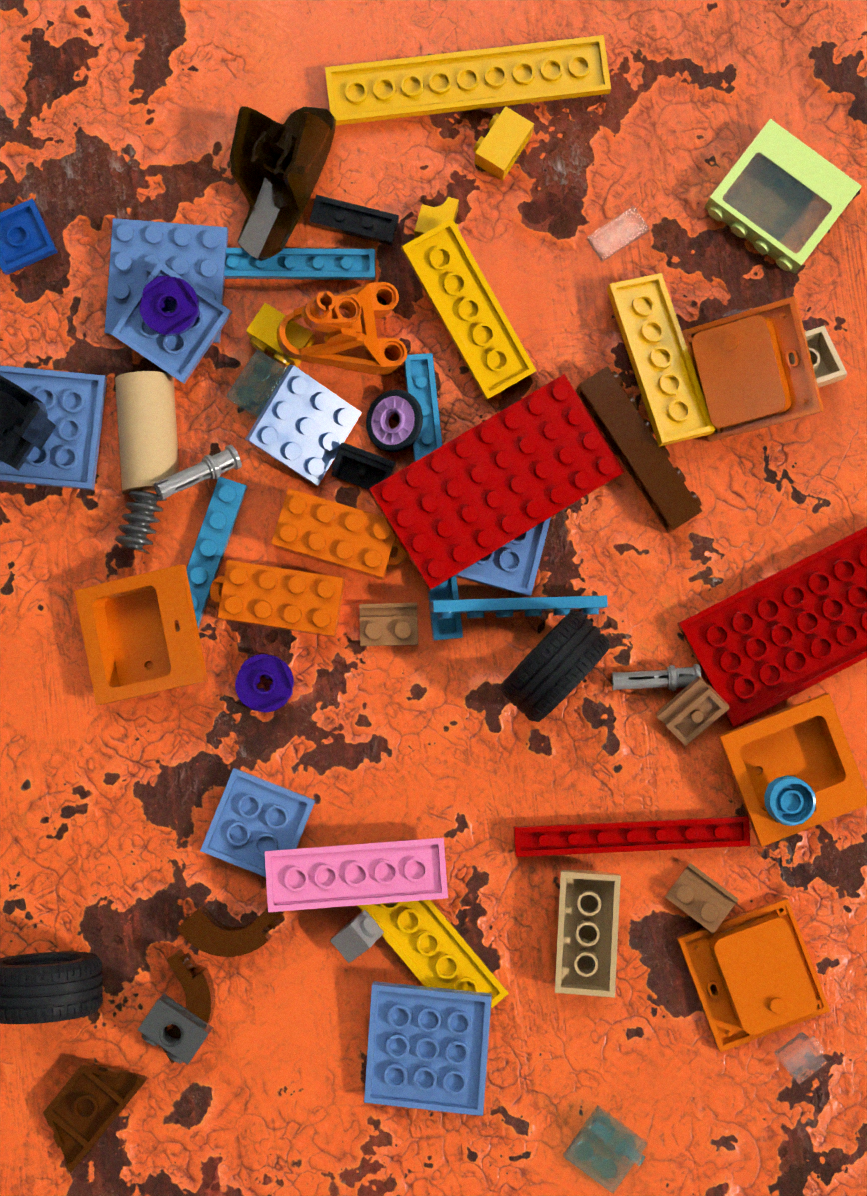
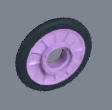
M398 389L380 394L371 404L366 418L367 432L371 441L379 449L386 452H400L410 447L418 438L423 424L422 409L416 398L410 393ZM397 413L400 417V423L396 428L392 429L389 426V418L392 414Z

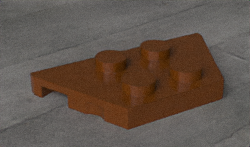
M84 1062L43 1112L48 1125L54 1131L53 1137L57 1147H61L67 1163L65 1166L67 1171L71 1173L146 1082L148 1079L146 1076Z

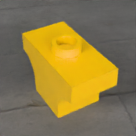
M448 197L442 205L437 207L422 204L414 230V239L450 218L455 222L459 200Z

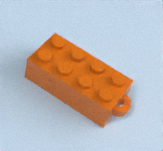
M288 488L271 541L274 548L383 581L388 566H397L405 559V550L383 516ZM395 547H397V555L394 558H392L393 550Z
M227 560L225 576H219L212 581L210 595L215 602L220 604L218 618L221 620L336 638L345 580L343 577ZM223 584L222 594H221V596H220L219 591H220L221 585Z

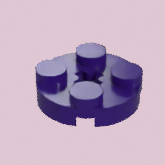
M160 276L150 281L143 289L140 314L144 322L155 332L164 336L180 335L188 331L200 315L198 296L191 285L183 279ZM166 299H169L171 302L177 301L173 313L169 311L163 312L162 309L165 307L164 301Z
M259 654L247 659L240 667L241 669L235 681L236 693L241 702L252 710L264 713L273 712L282 708L292 697L294 676L288 664L280 658ZM262 675H265L267 679L272 678L273 680L270 690L267 692L264 688L259 689L257 687V684L261 682L260 677Z

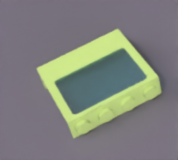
M770 119L709 197L704 208L708 210L712 218L717 221L722 220L729 225L735 235L741 238L745 237L753 243L754 248L764 255L768 254L776 260V264L781 269L795 274L862 186Z

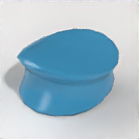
M785 775L776 778L768 784L764 794L765 807L768 813L783 825L795 826L803 824L815 811L816 796L814 791L807 783L797 777Z

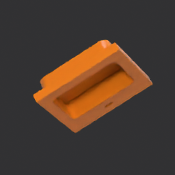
M795 296L682 331L707 405L710 421L715 428L712 434L707 435L709 442L824 412ZM792 353L794 354V357H795V363H794V364L792 363V360H791V354H792Z
M179 564L74 590L96 705H104L208 681L186 565Z
M829 693L813 697L717 736L754 834L761 847L867 805V791ZM787 775L797 777L807 783L816 796V807L812 816L803 824L795 826L783 825L777 822L765 807L764 794L770 782L778 777Z
M786 897L723 920L714 934L704 927L676 938L716 1047L720 1053L830 1012L791 905ZM713 984L716 989L715 994H712L710 986Z

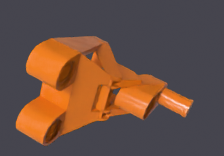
M387 282L367 283L335 296L329 291H326L325 294L322 291L317 297L310 299L305 306L296 308L283 318L277 328L276 338L279 347L286 355L294 359L373 375L393 373L405 362L407 349L403 342L398 339H378L375 319L386 317L395 308L399 301L398 291L392 284ZM376 296L384 298L386 305L380 304ZM339 309L347 310L350 318L343 317ZM303 318L306 325L311 329L327 332L328 335L324 338L325 343L297 349L288 342L285 335V327L289 322ZM363 345L365 353H370L373 360L336 355L334 353ZM384 352L392 353L394 361L388 360Z

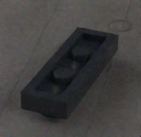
M316 195L309 223L311 226L392 246L399 215Z

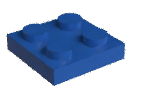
M33 198L0 212V267L5 275H9L58 253Z

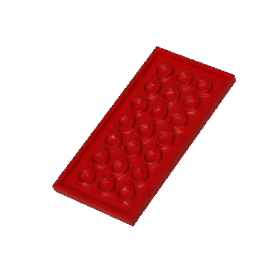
M563 374L369 488L368 492L430 591L625 471L569 380Z
M867 526L677 623L709 685L728 703L729 709L724 714L731 727L867 658Z

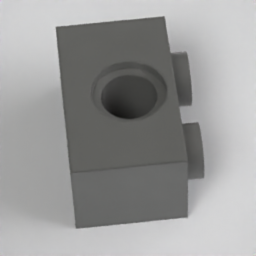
M163 994L148 1013L138 1031L142 1033V1038L147 1043L153 1046L160 1045L167 1050L168 1057L180 1064L184 1062L188 1065L213 1027L166 994ZM171 1024L178 1026L181 1031V1037H171L167 1032V1026Z

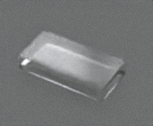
M632 206L587 236L586 240L600 260L604 262L646 234L650 228L636 208Z

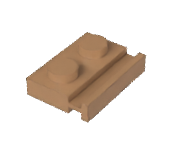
M417 603L359 604L360 647L418 645Z
M699 675L656 712V716L686 746L729 709V705Z
M691 863L688 864L665 896V898L713 934L739 900Z

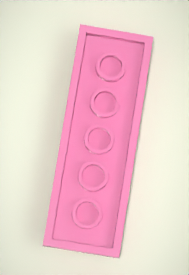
M444 838L265 851L268 912L448 898Z

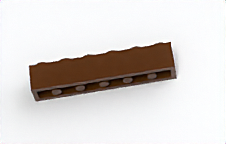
M607 366L578 384L576 392L664 528L670 533L702 512L700 508L702 505L697 494L694 491L690 492L684 484L686 479L682 471L678 467L674 468L669 461L670 454L665 446H658L656 439L652 435L654 434L652 425L647 419L643 420L637 412L639 410L638 404L631 395L627 396L622 389L623 382L620 376L615 371L611 372Z

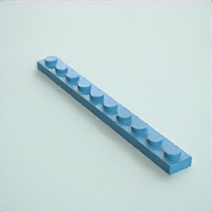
M433 353L407 355L405 362H403L406 391L416 398L423 414L421 432L412 444L414 462L442 446ZM456 576L451 577L430 591L427 588L429 609L430 602L433 600H459ZM438 614L430 615L433 641L463 638L461 614H455V619L445 620L438 619Z

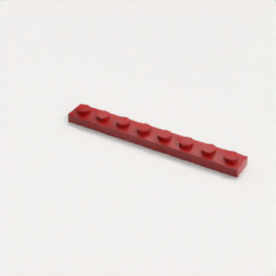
M748 816L513 827L515 857L751 846Z

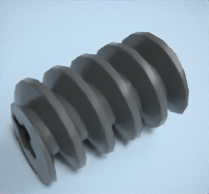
M143 490L129 492V497L135 502L126 503L125 507L132 513L122 515V518L129 524L119 525L118 529L125 536H116L115 540L126 548L150 554L143 548L144 545H153V541L146 537L147 534H156L157 532L150 526V523L160 522L153 513L163 512V508L156 503L157 501H166L167 498L161 500L157 494Z

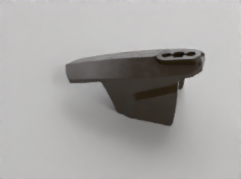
M242 106L239 109L230 153L231 174L241 188L250 208L238 243L249 255L259 261L271 258L283 250L315 188L331 149L335 132L336 119L328 109L302 107L291 113L284 124H280L252 108Z

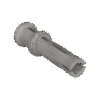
M228 445L224 451L213 456L210 454L205 455L202 458V462L155 482V491L159 498L164 500L209 478L216 480L220 478V474L233 468L235 470L242 467L241 459L236 449L232 445Z
M694 664L693 667L676 668L674 665H669V667H666V670L612 672V690L667 687L668 690L676 691L677 688H685L699 675L701 676V669L699 664Z

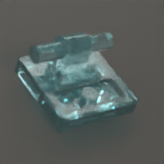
M257 349L227 393L226 398L258 418L289 366L284 367Z
M597 1105L563 1155L564 1158L604 1188L614 1193L634 1163L637 1166L642 1164L645 1159V1155L642 1152L648 1143Z

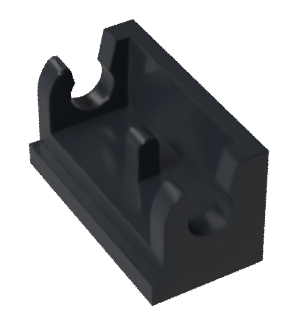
M341 442L332 466L331 476L369 490V488L394 474L396 462Z

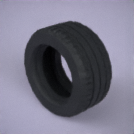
M571 610L500 685L502 694L507 699L509 698L510 702L517 706V709L522 714L525 713V716L530 721L540 722L585 678L610 648L609 639L603 633L601 634V631L596 626H593L589 619H585V616L580 611Z
M67 951L23 954L0 958V1024H38L76 1019L97 1012L103 1003L102 961L97 954Z

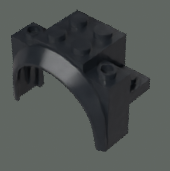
M1 375L0 460L19 471L34 447L39 450L43 448L56 425L47 418L46 406L41 400Z

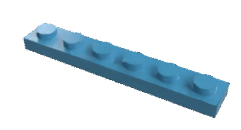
M226 248L225 279L375 280V249L283 248L281 252L271 258L259 261L249 255L243 248Z
M223 477L218 478L186 569L198 628L210 597V586L217 577L247 490L246 485Z
M607 595L433 600L430 602V615L438 614V619L440 620L455 619V614L467 613V619L484 618V613H496V618L513 617V612H524L525 617L542 616V611H553V616H566L571 610H581L583 615L599 614V609L608 607Z

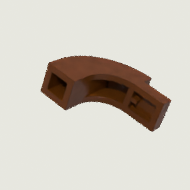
M202 905L176 930L191 945L205 953L220 957H235L255 951L268 942L272 936L265 927L268 926L271 930L284 917L280 914L282 911L268 912L267 908L253 922L241 927H231L220 923Z
M180 949L167 959V962L185 991L186 1009L210 1025L215 1008L213 980L207 968L196 974L194 969L197 966L189 953L184 954L183 950ZM172 1024L167 1028V1032L171 1037H181V1031L178 1026Z

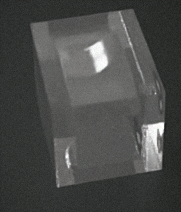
M803 1032L774 1052L787 1072L798 1084L828 1063L822 1055L825 1049L816 1037L809 1038Z

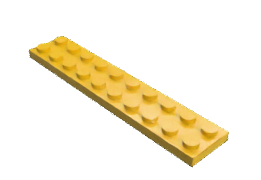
M604 35L325 67L330 113L336 119V125L610 94L611 91Z

